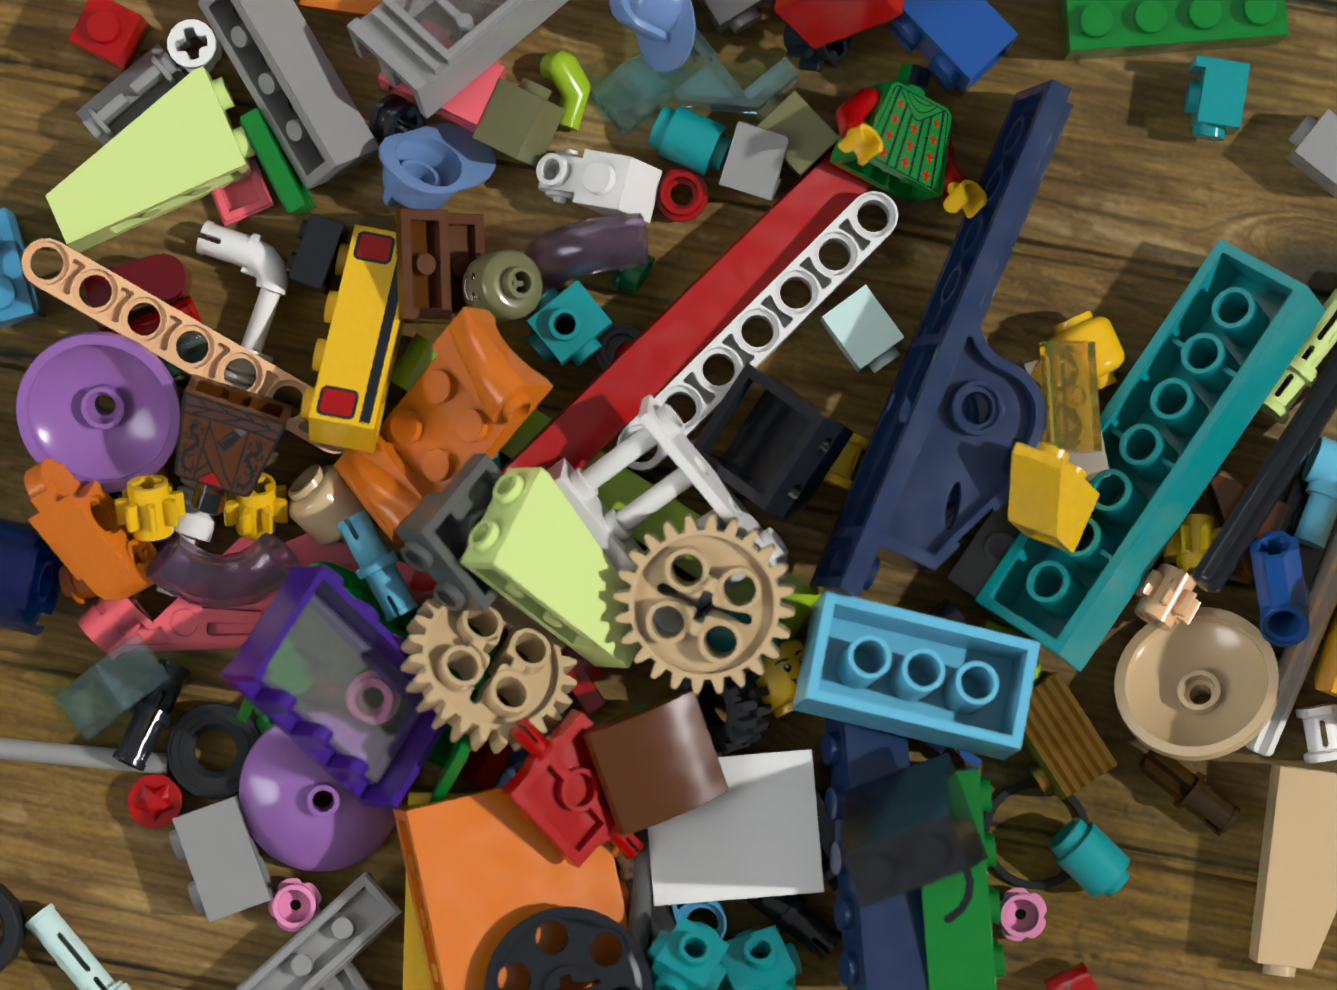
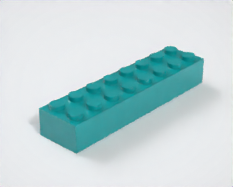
M1219 239L1099 416L1109 469L1098 473L1091 481H1088L1100 493V496L1074 554L1031 539L1020 533L975 601L996 619L1027 639L1041 642V648L1081 673L1326 311L1310 288L1226 241Z

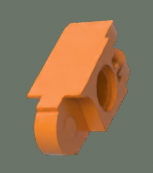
M44 459L25 472L24 482L27 492L31 497L30 501L39 511L28 518V521L77 581L83 579L92 592L103 600L119 601L138 594L160 579L162 569L155 547L151 541L135 539L133 533L127 531V525L117 524L115 501L96 479L83 486L63 463L53 459Z

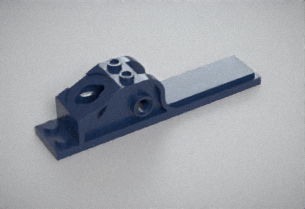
M1050 80L1015 94L978 182V185L985 191L987 203L972 219L964 215L808 587L821 593L827 590L859 597L862 590L866 591L870 588L877 576L880 561L875 558L900 569H937L960 547L957 541L991 509L996 512L1009 500L1012 451L1016 443L1018 442L1036 449L1041 441L1046 426V405L1040 387L1027 371L1000 357L990 348L983 336L981 325L1073 105L1067 102L1072 90L1071 88L1055 80ZM947 501H950V507L946 508Z

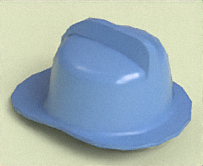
M609 0L612 15L620 24L636 33L643 57L655 71L664 73L675 71L688 59L694 44L696 29L691 0Z
M449 123L431 124L385 137L379 146V158L384 165L382 171L383 186L385 187L383 202L387 206L403 205L409 209L437 210L443 207L456 192L477 186L488 180L496 168V155L491 146L472 138L474 133Z

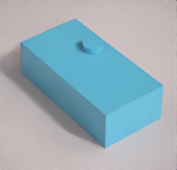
M826 590L812 607L792 710L1005 760L1021 750L1041 642Z

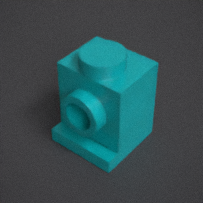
M1196 55L1190 61L1187 74L1198 75L1197 81L1189 80L1183 111L1184 113L1192 114L1190 128L1193 129L1192 137L1208 141H1224L1225 134L1233 135L1241 128L1250 63Z

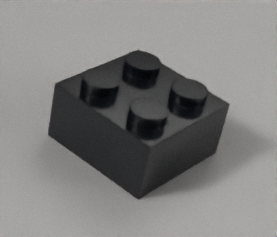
M311 213L309 221L304 219L300 226L297 239H300L301 243L298 252L292 251L286 266V271L289 272L288 278L297 285L327 295L335 274L340 244L346 243L350 233L343 224Z

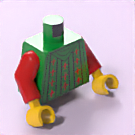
M902 64L899 67L896 81L890 80L862 88L836 110L835 119L840 137L831 154L830 163L908 204L938 197L943 194L946 197L943 202V207L946 211L954 214L962 208L966 217L972 219L987 203L985 191L977 183L965 180L957 167L950 134L952 116L949 109L925 97L931 75L926 68L916 64Z

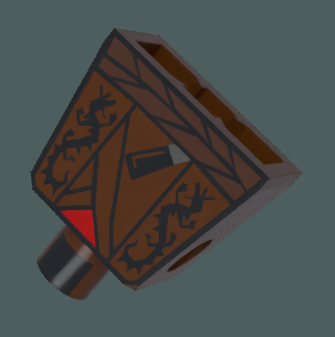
M193 374L182 398L175 462L176 475L197 482L191 505L195 509L207 514H221L228 493L241 497H250L285 430L294 406Z

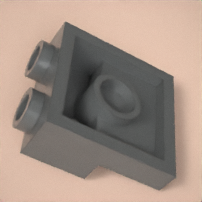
M474 453L442 492H428L395 531L405 543L401 549L403 558L415 569L424 572L428 571L437 583L433 589L435 597L441 604L453 611H486L500 594L460 564L469 545V535L473 528L482 520L493 498L494 486L503 476V473L487 453Z

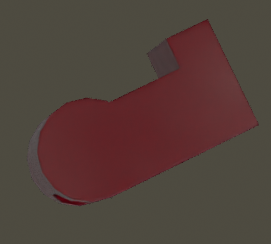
M165 253L155 254L108 269L167 304H172L184 298L189 293L192 284L191 274L187 266L174 256ZM98 275L90 276L83 281L91 307H102L108 303L112 296V287L104 277ZM147 303L138 304L134 306L132 309L146 305ZM96 321L99 330L103 332L111 331V329Z

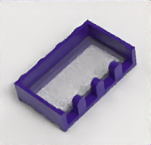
M320 564L315 565V567L289 566L287 569L289 575L234 660L220 672V675L363 806L397 809L448 726V723L434 730L432 724L437 713L433 709L426 712H418L416 708L425 697L422 693H408L406 691V687L416 677L415 674L403 672L400 668L406 659L411 656L401 650V645L406 639L385 628L378 621V612L366 602L355 599L342 586L344 584L342 577L331 568Z

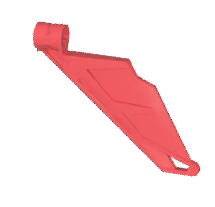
M306 533L276 546L241 536L155 620L133 596L119 601L99 598V601L96 604L93 603L76 621L83 632L114 660L121 653L242 648L289 575L287 571L289 566H308L313 562L326 561L354 573L360 567L347 543L341 541L330 545H322L315 542ZM402 561L396 562L395 565L413 599L421 604H424L427 599L432 600L435 596L433 589L425 592L410 589L415 568Z

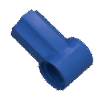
M1284 530L1264 532L1262 537L1252 541L1250 544V554L1260 609V632L1269 643L1279 647H1290L1305 640L1310 626L1309 590L1304 580L1298 537L1290 536Z

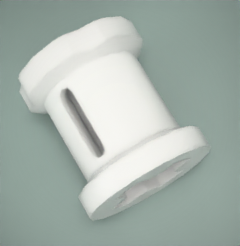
M186 19L177 23L171 29L167 38V49L171 58L181 68L189 73L201 66L209 73L215 69L216 64L222 58V45L206 23L197 19ZM198 36L207 46L199 49V58L192 59L183 49L191 47V38Z
M1337 702L1295 709L1296 718L1303 721L1308 752L1303 755L1304 763L1337 760ZM1321 720L1325 722L1328 739L1327 745L1323 742Z

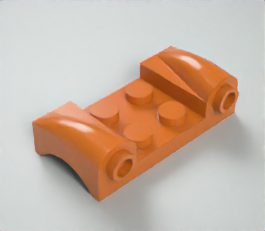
M464 306L434 342L431 348L438 356L382 422L375 453L347 448L333 465L369 515L394 543L405 544L395 531L428 492H442L474 453H487L493 459L553 387L547 378L527 365L507 345L496 327L495 317L489 310Z

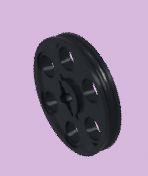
M560 907L541 911L514 926L502 938L494 950L488 963L484 980V990H501L498 984L500 970L507 964L518 963L529 974V985L526 990H557L561 987L560 977L564 975L568 976L571 983L580 982L584 984L598 979L599 983L597 985L584 988L583 990H614L618 987H627L631 990H652L649 965L634 937L610 917L597 911L579 907ZM553 921L559 923L566 932V944L556 954L544 953L536 943L535 936L537 930L545 922ZM602 933L614 936L621 948L619 958L609 966L597 964L590 954L591 942Z

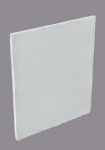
M812 749L718 757L729 791L697 808L648 828L654 906L824 892Z

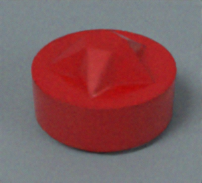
M149 774L140 778L134 783L128 795V808L132 817L139 824L148 828H162L173 823L172 819L180 816L185 803L184 792L180 784L173 777L163 774Z

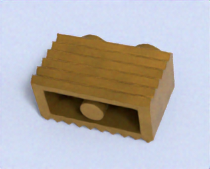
M1053 671L1032 686L1022 745L1025 746L1035 763L1027 769L1044 795L1054 791L1059 799L1064 800L1118 764L1059 672Z

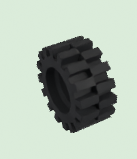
M747 667L744 669L746 682L743 687H739L731 676L725 677V685L721 693L727 708L725 722L718 716L713 705V684L711 679L704 680L699 694H695L717 756L750 746V744L757 742L762 737L759 732L765 731L768 728L769 721L762 718L764 715L771 714L772 704L763 703L762 701L763 696L770 695L768 686L758 688L755 682L762 676L752 670L746 672ZM684 677L676 689H672L670 685L668 695L681 689L693 690L691 678Z

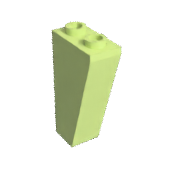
M203 66L191 71L45 195L63 238L70 248L80 253L202 198L217 188L222 189L242 180L253 173L248 158L255 156L256 153L242 126L235 128L227 110L234 107L235 103L222 76L213 80V77Z
M508 468L506 473L495 484L493 498L482 520L471 531L468 538L469 545L460 564L594 666L629 668L640 647V643H622L623 636L632 629L631 623L615 622V616L617 613L628 609L629 604L614 599V594L617 590L629 587L618 576V571L548 472L543 468Z

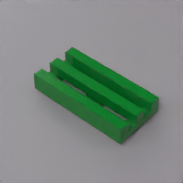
M255 108L240 116L241 120L239 122L285 211L302 216L317 208L318 206L309 189L306 190L261 111Z

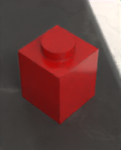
M88 0L68 40L80 51L124 72L131 66L151 25L142 15L112 0Z

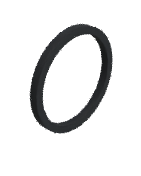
M1034 780L1021 781L1000 792L992 801V811L985 812L983 818L984 830H989L990 833L993 815L1007 797L1023 789L1039 788ZM1071 794L1066 799L1074 807L1078 816L1086 824L1089 823L1083 806ZM998 861L996 867H993L1008 882L1028 889L1050 888L1070 878L1064 871L1047 880L1029 881L1010 874Z

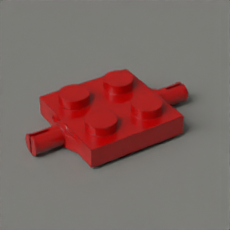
M572 709L554 731L545 737L532 725L527 717L516 721L515 724L519 728L512 726L509 734L523 746L529 755L524 765L500 792L570 865L580 868L598 846L609 840L626 859L635 857L638 853L634 849L641 851L643 842L633 833L626 836L619 835L583 733L596 727L583 712Z

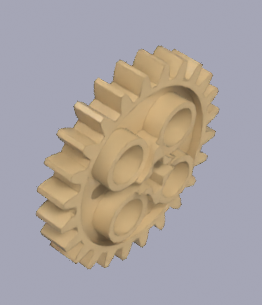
M716 512L710 513L705 527H699L693 513H688L685 518L684 530L681 531L668 519L663 524L665 539L662 540L651 531L644 536L645 542L650 549L649 553L637 548H633L629 553L630 558L638 566V569L622 568L618 576L631 584L630 588L617 590L614 594V599L629 604L628 609L617 613L615 616V622L631 623L632 629L623 636L621 641L623 644L640 643L642 647L634 661L637 664L651 657L656 662L651 673L653 679L660 676L666 669L673 672L671 678L672 689H676L684 677L691 678L694 694H699L704 680L710 679L717 694L722 693L725 677L731 676L739 687H743L746 682L744 671L746 667H749L760 676L764 673L765 666L760 657L761 654L775 659L779 657L781 651L771 640L772 637L788 639L791 633L787 626L778 622L779 618L794 616L796 607L781 602V598L794 593L795 590L794 584L778 583L777 578L788 569L787 562L770 564L768 559L776 548L774 543L765 545L760 549L754 545L759 533L758 528H753L744 537L737 534L739 527V518L734 517L729 522L726 529L718 528ZM683 554L697 557L702 563L703 575L697 580H683L674 570V559ZM738 573L747 575L755 583V595L746 600L733 598L727 592L726 579ZM666 583L677 591L693 598H699L703 591H709L713 594L712 603L715 606L735 612L747 613L752 617V621L750 623L741 622L734 616L716 608H711L707 615H701L696 612L698 603L695 600L679 595L665 594L659 591L658 585ZM664 606L676 608L683 615L684 627L676 632L662 630L656 623L655 611ZM715 626H726L735 634L737 644L729 651H717L708 643L707 631Z
M501 594L498 595L486 611H453L441 604L435 596L432 600L427 599L417 611L418 615L413 618L406 628L411 635L401 645V650L411 656L406 659L400 668L403 672L416 675L406 687V691L408 693H422L425 697L416 710L418 712H426L433 709L437 713L432 724L434 730L448 723L452 726L451 742L455 743L465 733L470 735V744L473 751H477L488 739L493 753L498 754L508 742L515 751H519L523 747L509 734L512 726L519 728L515 724L519 719L527 717L543 736L547 733V730L551 731L561 721L562 717L560 714L572 703L567 694L577 685V680L566 675L577 664L576 659L562 656L561 654L568 645L559 638H555L551 632ZM468 624L475 626L482 636L475 634ZM504 627L508 630V636L489 667L488 673L491 676L480 687L475 704L471 702L470 695L475 684L486 670L490 662L488 654L498 644ZM516 650L525 654L529 662L520 658ZM448 667L456 670L462 677V680L456 679L451 675ZM497 694L505 697L511 707L505 706L500 702Z

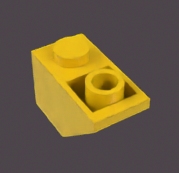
M1017 442L1012 451L1008 521L1026 537L1074 554L1100 493L1085 479L1087 476L1085 470L1068 462L1070 455L1064 450L1044 442H1039L1036 449Z

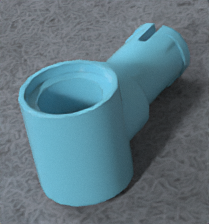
M1321 435L1314 444L1303 471L1302 480L1308 482L1305 492L1309 494V498L1294 534V537H1298L1299 543L1317 550H1324L1337 516V442Z

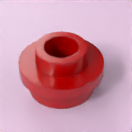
M674 168L661 176L655 202L659 211L666 218L675 222H688L701 215L706 208L709 196L708 187L699 173L688 168ZM678 186H685L690 189L692 199L685 205H678L671 198L672 191Z

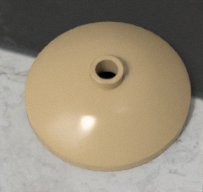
M1199 607L1189 625L1179 621L1178 625L1173 624L1170 631L1158 629L1150 624L1145 625L1133 636L1122 652L1117 664L1114 680V693L1120 715L1127 728L1137 740L1163 756L1185 761L1218 758L1230 754L1249 743L1262 731L1270 720L1280 692V672L1277 659L1270 643L1263 638L1260 630L1237 614L1212 607ZM1199 694L1211 696L1210 700L1204 704H1195L1193 702L1194 698Z

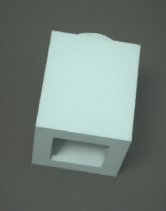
M867 285L857 290L820 319L821 324L857 373L869 366L875 374L900 355L895 345L900 343L904 336Z

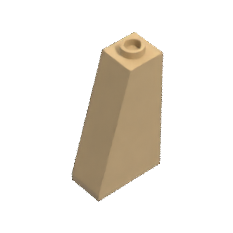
M1271 764L1248 958L1256 963L1263 964L1262 973L1295 977L1296 968L1312 970L1337 912V772Z

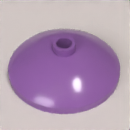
M100 331L82 332L64 337L48 346L37 356L27 369L20 383L16 401V416L19 432L28 452L36 463L44 459H53L63 463L83 486L96 479L108 493L127 489L126 484L132 478L156 474L167 462L178 442L181 399L175 381L166 366L154 353L128 337ZM98 396H110L115 402V409L106 410L102 408L98 402Z
M325 709L303 711L314 722L321 723L331 729L334 733L332 739L350 755L364 760L369 765L368 772H371L388 744L376 729L369 724H364L350 714ZM275 724L257 739L244 761L239 779V802L245 824L254 840L264 851L288 866L316 872L333 871L351 866L378 849L391 833L396 823L393 809L363 806ZM322 790L330 792L333 795L332 802L326 807L316 806L312 799L317 792Z

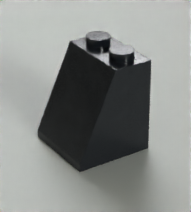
M949 752L844 791L841 854L861 908L969 870L988 858Z

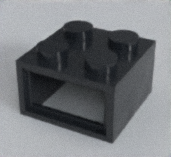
M746 363L693 446L713 468L719 478L763 510L795 524L854 432L778 378ZM753 381L764 387L765 391L722 457L708 452Z

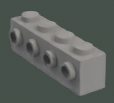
M200 0L197 3L306 190L352 172L379 150L377 141L294 0Z

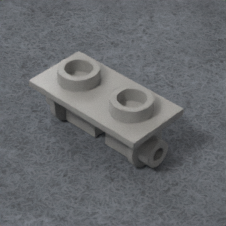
M157 43L80 108L76 114L83 121L87 129L104 146L186 77V75Z

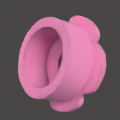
M288 878L279 883L277 892H274L275 897L268 901L269 912L271 916L277 919L278 926L289 932H297L321 912L319 903L322 897L318 888L311 882L302 883L299 878ZM299 900L301 903L300 909H292L291 901Z
M1022 887L1012 888L1004 893V899L1000 901L1001 922H995L1001 926L1002 934L1006 938L1017 942L1027 937H1037L1046 925L1044 914L1047 912V907L1043 898L1037 893H1028ZM1023 909L1025 911L1024 919L1019 920L1016 918L1015 913L1017 910Z

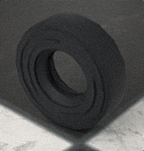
M223 702L200 704L184 713L171 729L166 748L169 768L177 782L193 795L215 800L233 797L239 793V779L244 761L254 743L262 735L252 716H249L246 723L235 719L240 707ZM218 729L225 731L232 736L236 743L237 754L235 761L224 771H209L201 766L196 758L195 748L197 741L202 734L209 730Z

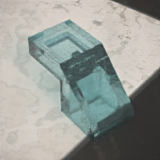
M696 28L694 44L689 57L679 69L669 73L655 71L645 61L641 52L620 64L590 95L622 136H625L691 85L719 56Z
M785 56L745 90H742L715 57L674 90L673 99L679 106L684 108L756 115L778 93L781 95L798 81L799 72Z
M136 634L92 665L56 698L84 738L90 741L130 712V708L167 682L171 677L142 636Z

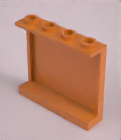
M506 785L425 805L411 804L393 809L431 989L484 990L488 963L499 942L522 920L541 911L560 907L586 908L610 917L627 930L628 920L626 912L630 910L631 900L624 880L619 879L614 858L619 857V849L609 840L598 846L580 868L568 864L500 792ZM553 921L542 924L535 936L539 949L547 954L560 952L567 941L564 928L559 923ZM599 934L591 942V957L601 966L612 965L620 956V944L611 934ZM518 963L505 965L498 975L500 989L526 990L529 985L527 970ZM564 975L560 977L561 987L557 990H583L584 988L597 985L599 981L596 979L584 984L580 982L571 983L568 976Z

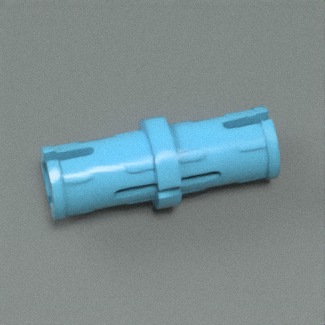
M366 509L349 517L348 520L338 523L336 527L341 531L360 567L355 572L360 581L366 579L386 616L387 623L419 606L417 601L413 599L395 565L399 561L395 551L389 552Z

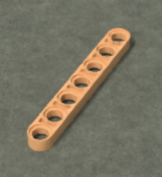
M51 238L39 239L32 242L24 251L22 270L26 278L33 285L116 333L140 343L158 357L191 376L196 374L227 384L224 379L226 366L230 361L242 358L253 364L256 370L255 382L246 391L272 399L274 393L283 386L296 388L301 392L302 396L306 387H311L57 240ZM41 248L55 249L63 258L64 266L62 272L53 279L44 280L38 278L31 269L30 261L32 255ZM98 275L104 277L110 283L112 296L106 305L93 308L82 302L79 296V288L86 278ZM138 304H150L157 309L160 315L159 327L150 335L142 336L136 334L128 325L129 311ZM187 331L201 333L208 342L207 355L197 363L183 361L176 352L178 338ZM300 413L289 418L285 427L287 431L322 451L338 454L344 453L347 449L309 441L308 420L300 419Z

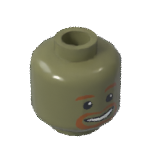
M507 249L480 255L472 261L463 275L461 289L467 307L489 310L495 317V323L524 318L536 309L542 297L543 282L540 270L530 257L523 252Z

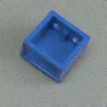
M904 0L901 16L892 19L890 22L893 25L889 28L891 35L905 50L911 53L916 48L931 63L926 69L929 70L930 76L940 87L947 92L954 87L961 96L1009 51L1018 36V33L986 0Z

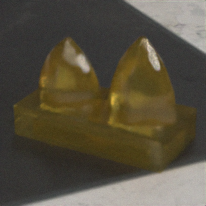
M1050 340L1040 342V358L1030 374L1043 391L1046 405V426L1040 442L1056 446L1067 453L1102 451L1095 341Z

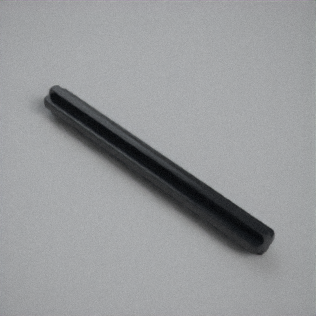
M1337 349L1192 573V580L1202 590L1215 593L1221 591L1336 411Z

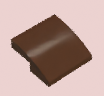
M395 209L399 320L451 323L464 306L467 307L461 289L463 275L472 261L480 255H485L484 214L448 213V210Z
M681 689L639 712L625 711L583 733L619 835L626 836L657 825L697 808L729 791L693 690Z

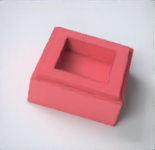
M254 156L248 158L253 170L250 176L222 189L217 188L210 192L225 227L275 207Z

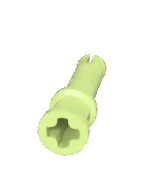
M1337 288L1323 305L1326 311L1259 408V411L1278 423L1286 424L1290 419L1288 411L1306 387L1312 388L1318 377L1317 367L1337 342V318L1322 339L1319 340L1317 338L1337 311ZM1307 350L1310 351V355L1304 360L1302 356ZM1284 380H1287L1288 384L1277 397L1275 392Z

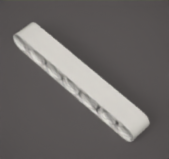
M877 191L866 192L857 197L654 398L660 406H663L670 397L677 394L687 395L693 400L696 413L690 421L683 423L685 427L683 434L686 437L719 406L746 363L758 368L889 238L897 225L899 216L897 206L891 197ZM876 205L883 209L887 216L886 227L878 232H870L862 228L857 217L858 211L862 207ZM832 242L844 246L849 255L847 266L841 270H830L824 267L819 259V250L822 246ZM789 281H801L809 288L811 299L803 308H790L782 301L780 290ZM750 319H763L772 328V339L765 346H750L743 339L741 329ZM716 356L725 357L732 363L734 376L730 382L718 386L706 380L703 375V366L710 358ZM639 414L623 429L618 437L617 446L644 427L638 419ZM658 443L657 452L652 459L642 463L634 461L627 468L641 473L651 471L659 466L669 455Z

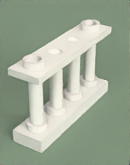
M651 394L641 400L638 419L644 427L587 469L577 468L575 470L565 458H562L547 469V472L618 573L622 568L638 569V566L630 558L629 553L633 548L643 549L632 538V529L692 485L697 488L713 507L712 510L697 520L699 527H705L711 512H716L718 528L722 529L734 517L739 518L737 534L744 537L750 530L756 527L759 529V533L754 545L758 549L771 543L776 545L773 554L768 559L771 565L786 562L788 550L780 536L772 528L768 527L764 530L683 434L685 427L678 414L668 404L660 406ZM659 443L679 468L620 511L615 508L609 511L597 496L599 494L598 487ZM687 554L679 555L678 557H676L674 559V564L683 557H685ZM786 571L777 578L778 583L786 578ZM738 573L728 577L725 583L727 591L746 578L747 575ZM625 582L627 586L630 588L631 584ZM666 583L658 585L659 591L665 594L679 595L695 600L698 603L696 612L702 614V608L712 602L713 594L709 591H703L699 598H693L685 595V593L678 592ZM664 606L655 611L656 623L662 630L676 632L684 627L683 615L676 608Z

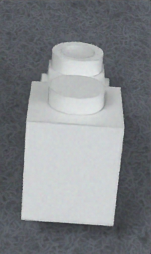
M565 148L564 152L546 153L538 162L536 168L539 180L538 190L545 192V195L552 198L553 202L565 204L567 199H570L578 205L605 216L645 223L651 222L662 170L631 156L588 149L584 150L583 158L577 156L578 151Z

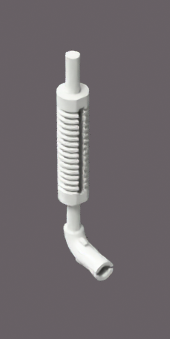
M208 220L204 223L200 232L206 234L207 237L221 241V243L217 244L198 237L196 252L200 255H207L242 267L241 273L256 277V286L261 289L241 346L272 364L273 357L261 352L281 295H287L289 278L285 262L274 247L263 241L262 235L253 233L250 236L214 224V222ZM242 358L234 359L226 366L224 379L227 385L246 390L254 384L256 370L248 360ZM184 478L180 479L184 485L178 486L177 490L183 491L186 516L178 518L179 526L174 527L176 534L156 589L158 592L173 597L178 595L196 540L199 539L210 543L217 523L212 516L219 515L201 512L191 505L197 482Z

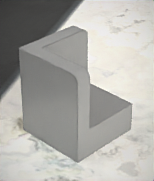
M738 121L719 184L767 200H776L783 180L779 178L790 139L785 135L756 127L754 124Z

